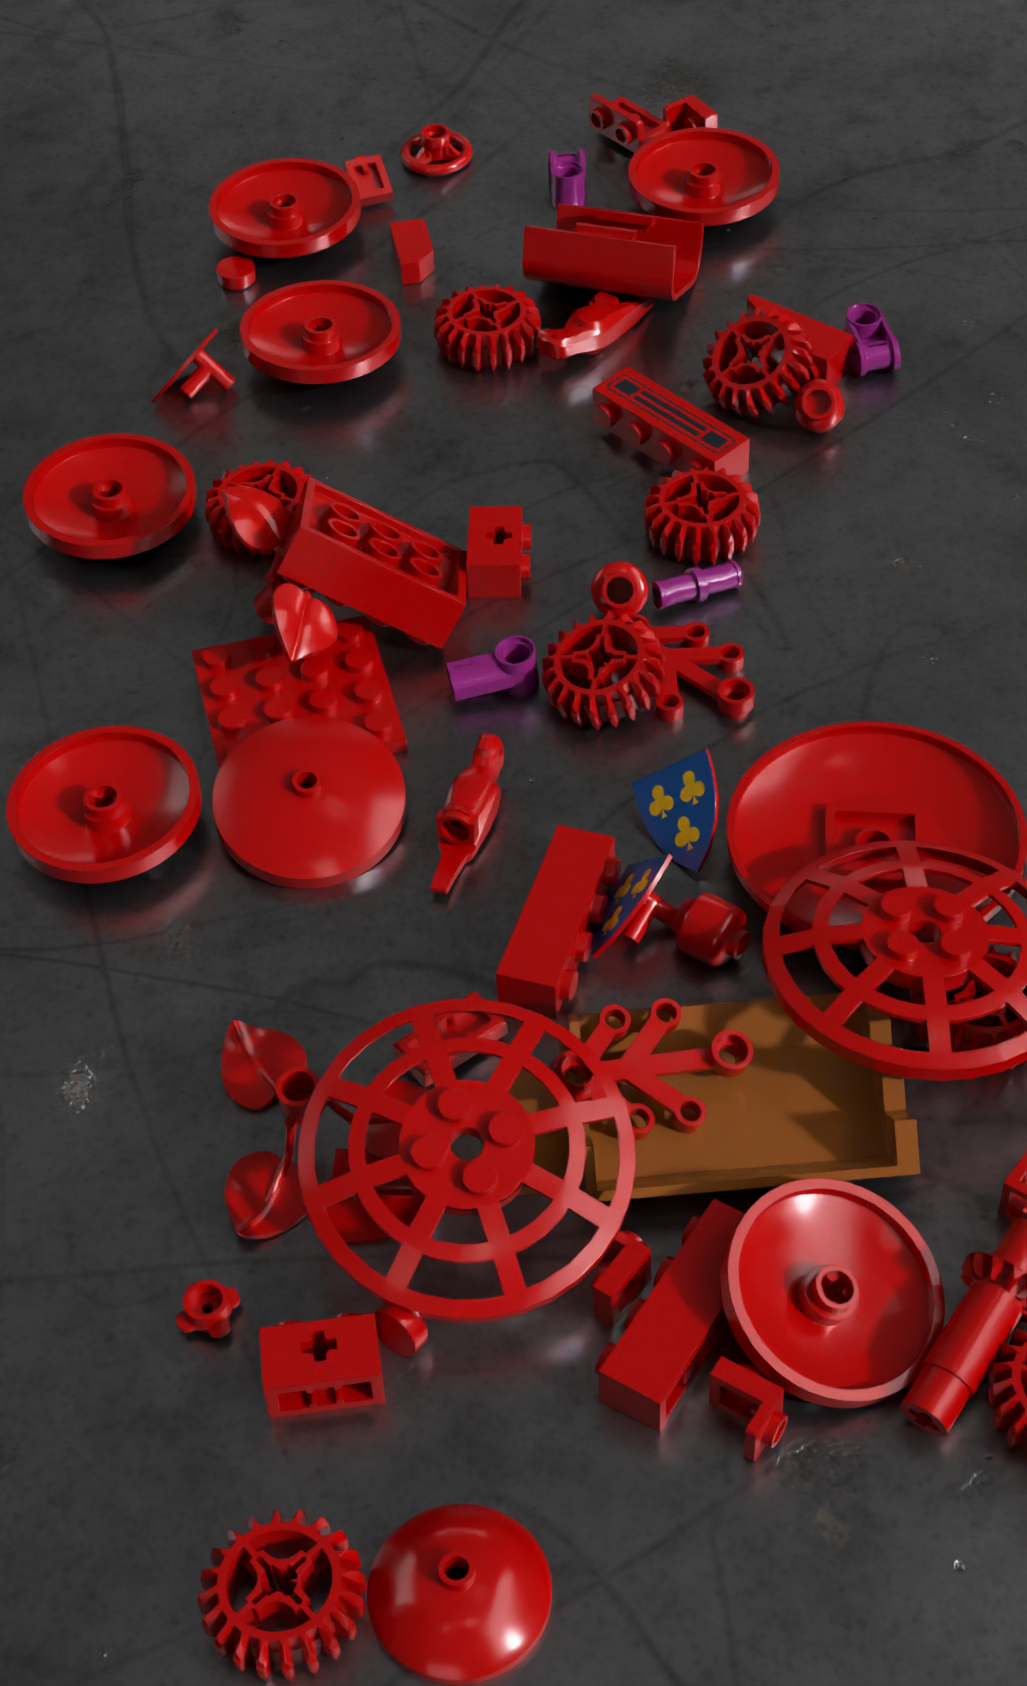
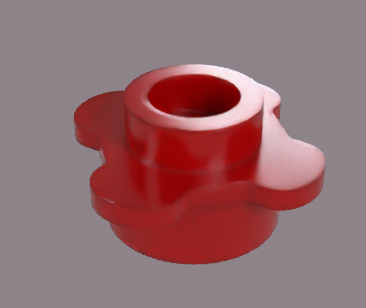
M201 1280L192 1283L187 1287L183 1296L184 1310L176 1316L177 1327L184 1333L198 1330L208 1332L212 1338L224 1337L231 1330L229 1318L232 1309L236 1308L240 1303L237 1290L232 1287L225 1288L221 1283L214 1280ZM213 1307L212 1312H203L205 1308Z

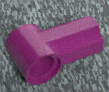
M520 635L502 639L497 643L494 652L445 663L454 701L500 690L509 696H526L536 690L540 683L535 645L532 640Z

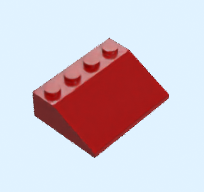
M308 476L279 557L277 573L283 575V578L288 583L302 589L309 587L324 594L329 602L338 607L347 608L350 606L365 613L370 621L379 626L388 627L391 625L406 632V635L412 641L420 645L428 646L431 644L440 649L443 648L466 606V551Z

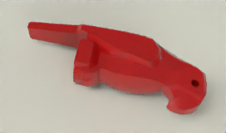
M600 291L590 300L588 306L580 308L570 316L564 328L557 330L546 328L541 330L537 335L538 349L542 354L557 361L565 360L576 354L596 355L628 332L655 304V298L639 297L632 303H619L618 297Z
M483 732L479 736L472 756L471 766L466 768L459 777L454 778L445 807L440 808L436 816L437 836L440 837L439 853L441 857L430 886V891L448 894L465 863L474 858L496 817L501 798V789L497 785V778L504 762L503 743L498 735Z

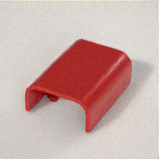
M559 203L557 207L556 229L531 225L524 227L523 274L528 280L676 301L696 281L701 262L704 223Z

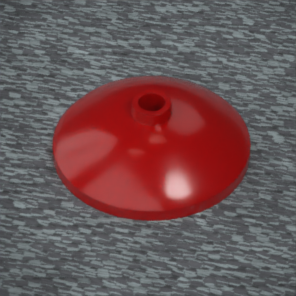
M450 1504L435 1507L403 1523L388 1537L380 1548L368 1578L367 1605L374 1633L383 1649L398 1665L411 1674L424 1680L445 1685H469L484 1682L515 1667L531 1652L541 1638L552 1606V1583L549 1565L535 1538L524 1526L510 1516L498 1510L475 1504ZM455 1567H461L468 1571L467 1575L459 1580H453L446 1576Z

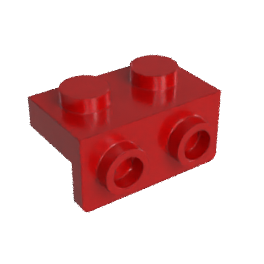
M597 93L589 96L590 127L633 153L653 138L671 132V125L622 96L612 102Z

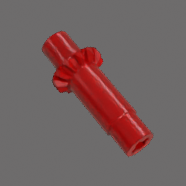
M1016 1218L1012 1222L994 1252H973L966 1257L961 1266L963 1271L960 1278L969 1288L921 1364L920 1374L900 1404L902 1413L909 1421L932 1435L944 1437L948 1434L966 1402L974 1397L990 1367L998 1357L1002 1343L1005 1344L1019 1321L1027 1323V1219Z

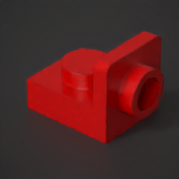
M693 94L663 107V120L671 125V132L697 127L718 128V114Z
M380 154L373 156L361 155L344 162L343 171L354 179L359 188L361 207L393 199V189Z
M628 1230L619 1231L601 1260L604 1263L598 1268L591 1282L594 1317L612 1328L652 1279L651 1248L647 1247L638 1235Z

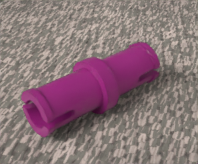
M731 560L727 563L701 569L698 566L686 569L685 574L660 581H652L650 584L652 601L657 609H663L666 606L689 600L695 603L705 601L708 595L740 588L743 584L741 568L735 560Z

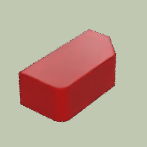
M412 219L389 223L391 244L402 285L421 283L435 270L434 252L426 222L423 219Z

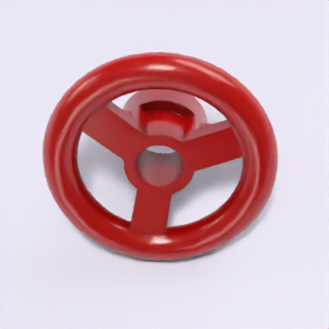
M429 124L423 127L420 133L410 137L403 144L400 157L403 164L411 171L422 175L438 176L456 172L466 166L472 157L473 149L469 140L463 135L450 131L443 124ZM450 142L458 145L462 149V152L456 150L450 144ZM422 144L419 153L412 157V150ZM431 161H450L444 164H427Z

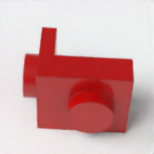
M721 1356L710 1373L709 1404L748 1424L745 1431L744 1457L755 1462L765 1445L770 1448L776 1446L787 1425L788 1416L782 1413L784 1388L767 1380L765 1375L757 1368L745 1363L736 1364Z

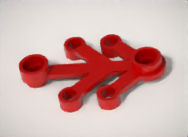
M636 613L629 615L633 622L642 620L649 631L653 630L654 634L658 637L660 648H663L666 657V681L660 684V697L656 698V715L660 720L675 722L681 719L684 714V699L678 693L677 676L716 699L719 710L727 718H744L753 709L755 688L749 680L742 677H730L721 681L697 666L716 664L722 672L736 673L744 666V649L740 645L725 643L721 646L708 647L710 630L707 625L701 622H691L685 626L652 627L646 617ZM682 642L684 648H668L663 643Z
M660 998L652 1004L647 1015L646 1024L621 1059L601 1062L613 1076L616 1083L625 1082L671 1113V1121L679 1131L693 1133L700 1128L706 1118L707 1111L704 1103L696 1097L683 1095L658 1077L714 1070L717 1074L724 1077H735L743 1073L752 1060L753 1046L745 1034L730 1029L718 1033L709 1047L650 1055L664 1034H669L676 1029L682 1017L681 1007L676 1001L670 998ZM611 1004L604 1007L601 1011L595 1030L585 1042V1045L596 1054L599 1060L611 1041L620 1040L626 1035L631 1024V1016L627 1009L621 1005ZM665 1010L669 1012L673 1021L664 1022L657 1017L656 1011ZM610 1016L618 1018L622 1023V1027L618 1029L609 1027L605 1018ZM572 1050L564 1051L552 1060L549 1069L566 1086L575 1103L606 1097L599 1081L582 1059ZM728 1052L732 1054L735 1058V1064L723 1061L719 1053ZM568 1072L578 1074L582 1079V1084L574 1085L569 1083L565 1079L564 1074ZM623 1097L629 1116L637 1115L645 1121L646 1127L641 1129L633 1127L635 1140H642L649 1135L654 1126V1113L648 1106L641 1103L632 1104ZM680 1109H692L697 1115V1120L688 1121L684 1119Z

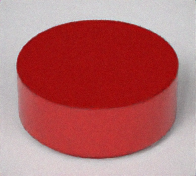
M231 256L217 264L218 282L226 289H245L256 280L254 262L248 257Z
M385 1303L374 1312L379 1339L397 1354L405 1357L413 1356L427 1341L428 1331L422 1318L404 1310L388 1306Z

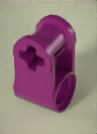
M585 148L579 149L578 153L555 154L554 150H548L549 184H551L553 207L557 209L559 203L584 206L586 183Z
M866 302L850 306L846 312L844 331L854 335L852 368L856 377H864L869 371L886 368L891 372L898 371L901 364L899 343L895 335L892 334L880 308Z

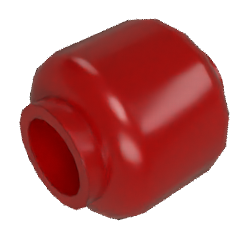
M614 561L607 563L596 572L592 579L590 593L592 601L599 612L606 616L608 611H610L617 619L625 613L631 615L641 611L647 601L649 587L647 578L640 568L630 562Z
M705 892L695 898L688 897L678 908L672 922V932L676 934L678 948L685 954L711 967L723 966L731 958L738 960L746 951L751 939V933L746 931L747 916L744 910L712 893Z

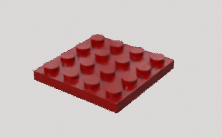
M366 615L336 621L338 636L329 648L293 663H288L277 633L191 650L219 770L232 750L254 732L282 720L306 716L329 717L355 724L376 736L393 755L408 752L403 726L373 630Z

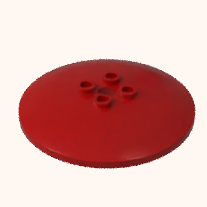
M878 721L838 723L815 728L783 741L762 755L741 778L732 795L726 821L727 849L735 874L753 900L767 913L782 886L800 869L822 856L855 845L895 840L934 842L962 848L985 856L1008 867L1021 876L1027 856L1026 819L1014 791L1000 773L981 756L950 738L932 731L898 723ZM871 858L847 863L828 872L845 877L869 865L898 861V858ZM920 858L921 861H931L954 866L962 870L971 872L981 878L988 876L984 873L972 870L970 868L958 864L935 860L931 858ZM902 872L877 876L861 883L881 894L905 887ZM924 873L928 887L941 889L955 895L970 886L967 883L947 876ZM809 883L803 885L787 902L781 923L796 932L812 929L816 907L828 890ZM1010 887L1002 890L1009 897L1014 893V890ZM843 896L831 913L829 926L861 923L863 913L867 907ZM990 897L974 907L984 918L985 922L1001 910V907ZM914 935L920 942L929 943L935 941L927 935ZM859 942L832 945L860 951Z

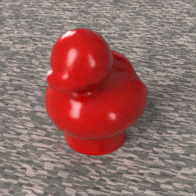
M815 378L805 383L797 392L794 400V416L798 424L814 433H824L831 430L843 419L845 413V402L839 388L825 379Z

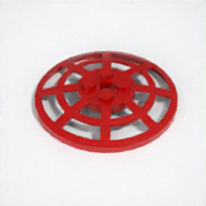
M909 840L878 841L846 847L822 856L800 869L788 880L769 907L762 935V963L767 983L778 1004L791 1020L818 1044L846 1060L874 1071L904 1078L935 1081L973 1079L1005 1071L1027 1061V1030L997 1045L972 1051L952 1052L949 1024L979 1019L999 1011L1007 1005L1027 1025V997L1022 993L1027 985V918L1020 907L1002 891L1010 887L1027 899V879L985 856L962 848L934 842ZM880 857L898 858V861L869 865L845 877L828 872L847 863ZM920 858H931L935 860L958 864L970 868L972 870L984 873L988 876L981 878L971 872L962 870L954 866L931 861H921ZM902 872L905 887L881 894L861 883L877 876ZM924 873L947 876L967 883L970 886L955 895L941 889L928 887ZM809 883L828 890L816 907L812 929L780 936V922L785 906L789 899L803 885ZM843 896L867 907L863 913L861 923L829 926L831 913ZM990 897L1007 913L1015 928L986 924L984 918L974 907ZM914 935H927L935 941L929 943L920 942ZM859 942L860 952L868 967L855 977L840 962L832 945ZM989 943L1020 947L1018 964L1008 979L985 961ZM814 948L816 957L824 972L843 991L824 1013L814 1006L796 986L784 964L782 955ZM974 978L991 991L990 994L973 1001L947 1005L946 991L962 987ZM886 980L904 989L923 992L924 1005L897 1000L879 993L876 989ZM861 1004L893 1018L915 1023H926L929 1052L913 1051L882 1044L856 1034L842 1025Z
M446 999L416 1005L386 1017L358 1035L336 1056L318 1081L306 1107L298 1140V1176L304 1207L317 1239L335 1265L359 1288L386 1305L404 1310L419 1318L453 1324L489 1323L521 1316L551 1303L579 1284L602 1260L618 1235L630 1205L636 1170L635 1136L627 1105L613 1076L596 1054L569 1030L542 1014L514 1004L486 999ZM447 1013H484L509 1017L523 1022V1025L510 1045L501 1041L479 1037H453L442 1040L433 1016ZM411 1023L420 1047L408 1051L391 1062L374 1078L369 1087L339 1078L347 1065L370 1043L393 1029ZM544 1032L563 1042L582 1059L599 1081L606 1097L574 1102L571 1093L559 1077L542 1061L531 1055ZM455 1053H478L501 1058L488 1082L457 1080L448 1055ZM427 1063L435 1088L422 1095L413 1105L384 1094L401 1075L418 1064ZM522 1069L529 1072L545 1086L555 1099L557 1107L527 1114L523 1106L508 1093ZM327 1098L356 1108L348 1137L350 1172L318 1185L315 1173V1137L321 1111ZM372 1114L400 1125L399 1153L367 1165L365 1159V1138ZM614 1119L618 1131L620 1163L615 1192L608 1207L579 1189L583 1179L586 1160V1140L583 1125ZM566 1128L569 1140V1158L564 1179H561L534 1164L535 1136ZM468 1135L477 1138L483 1145L481 1154L470 1160L457 1157L452 1152L451 1145L461 1136ZM405 1177L409 1187L423 1201L410 1227L402 1223L388 1210L374 1187ZM524 1186L552 1200L549 1206L533 1222L518 1232L509 1234L501 1207L512 1201ZM357 1194L362 1206L374 1223L392 1240L401 1244L386 1277L370 1268L347 1246L331 1223L325 1209L326 1207ZM568 1210L598 1228L589 1243L568 1264L545 1280L529 1287L525 1286L516 1253L529 1248L545 1237L563 1219ZM447 1213L456 1216H479L487 1242L456 1244L439 1241L431 1237L443 1214ZM422 1256L455 1264L493 1261L503 1295L486 1299H449L422 1294L407 1287Z

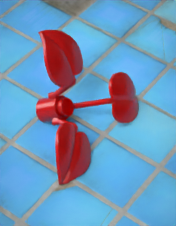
M250 486L226 487L221 491V495L225 500L229 524L236 537L247 548L258 553H270L275 549V557L270 571L264 576V580L268 585L253 601L256 614L264 622L275 625L288 663L296 662L306 656L326 650L336 641L338 636L337 622L331 609L323 601L311 598V594L316 592L309 587L305 589L288 583L283 576H278L277 574L279 557L283 547L282 542H285L292 521L289 512L278 499L258 488Z
M233 1020L226 1033L221 1054V1074L228 1096L240 1107L251 1111L266 1108L277 1097L282 1113L286 1118L284 1122L286 1138L283 1158L281 1159L269 1151L250 1153L240 1158L232 1166L225 1182V1202L232 1218L236 1235L244 1239H264L284 1233L297 1225L307 1215L298 1176V1164H292L295 1156L296 1129L298 1125H302L306 1107L319 1078L314 1071L307 1068L305 1050L295 1038L278 1030L256 1027ZM396 1080L384 1094L413 1105L430 1089L408 1081ZM327 1098L320 1116L324 1108L329 1107L351 1125L354 1114L338 1101ZM372 1114L365 1138V1151L379 1160L398 1154L401 1126Z

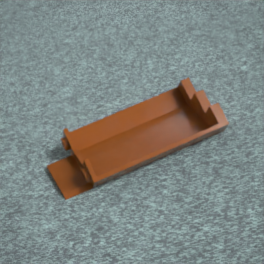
M876 989L879 993L889 996L881 989ZM842 992L805 996L824 1013ZM775 997L679 1005L682 1010L679 1024L673 1032L664 1034L650 1054L709 1047L718 1033L730 1029L742 1032L751 1041L753 1046L752 1060L745 1071L738 1076L724 1077L717 1074L714 1070L658 1077L683 1095L696 1097L704 1103L707 1114L697 1131L693 1133L679 1131L671 1121V1113L625 1082L616 1083L622 1097L632 1104L641 1103L648 1106L655 1116V1123L649 1135L642 1140H635L636 1170L631 1199L775 1187L806 1178H828L846 1181L920 1174L917 1120L906 1110L904 1077L874 1071L846 1060L818 1044L791 1020L778 1004ZM863 1004L842 1025L856 1034L892 1046L890 1016L874 1011ZM650 1008L627 1010L631 1016V1024L626 1035L620 1040L611 1041L600 1061L621 1059L646 1024ZM665 1010L656 1011L657 1017L664 1022L673 1021L669 1012ZM601 1012L567 1015V1030L585 1044L595 1030L596 1022ZM612 1016L605 1018L609 1027L614 1029L622 1027V1023L618 1018ZM559 1041L560 1053L570 1050L563 1042ZM728 1052L719 1053L723 1061L735 1064V1058L732 1054ZM527 1071L519 1073L510 1089V1094L523 1106L527 1114L558 1106L545 1086ZM574 1072L564 1074L565 1079L569 1083L574 1085L582 1084V1079L578 1074ZM680 1109L684 1119L688 1121L697 1120V1115L692 1109ZM637 1115L630 1116L633 1127L640 1129L646 1127L643 1118ZM614 1119L583 1125L586 1140V1160L583 1179L579 1189L585 1191V1193L598 1201H611L616 1188L620 1161L618 1131ZM567 1129L535 1136L534 1164L564 1179L569 1158ZM526 1186L519 1193V1197L541 1195Z

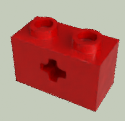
M470 506L466 559L468 598H521L522 580H530L531 571L530 553H523V550H531L532 548L531 524H523L522 506Z
M345 1312L331 1319L308 1322L286 1320L275 1326L259 1328L263 1392L270 1419L386 1403L375 1313L359 1314Z

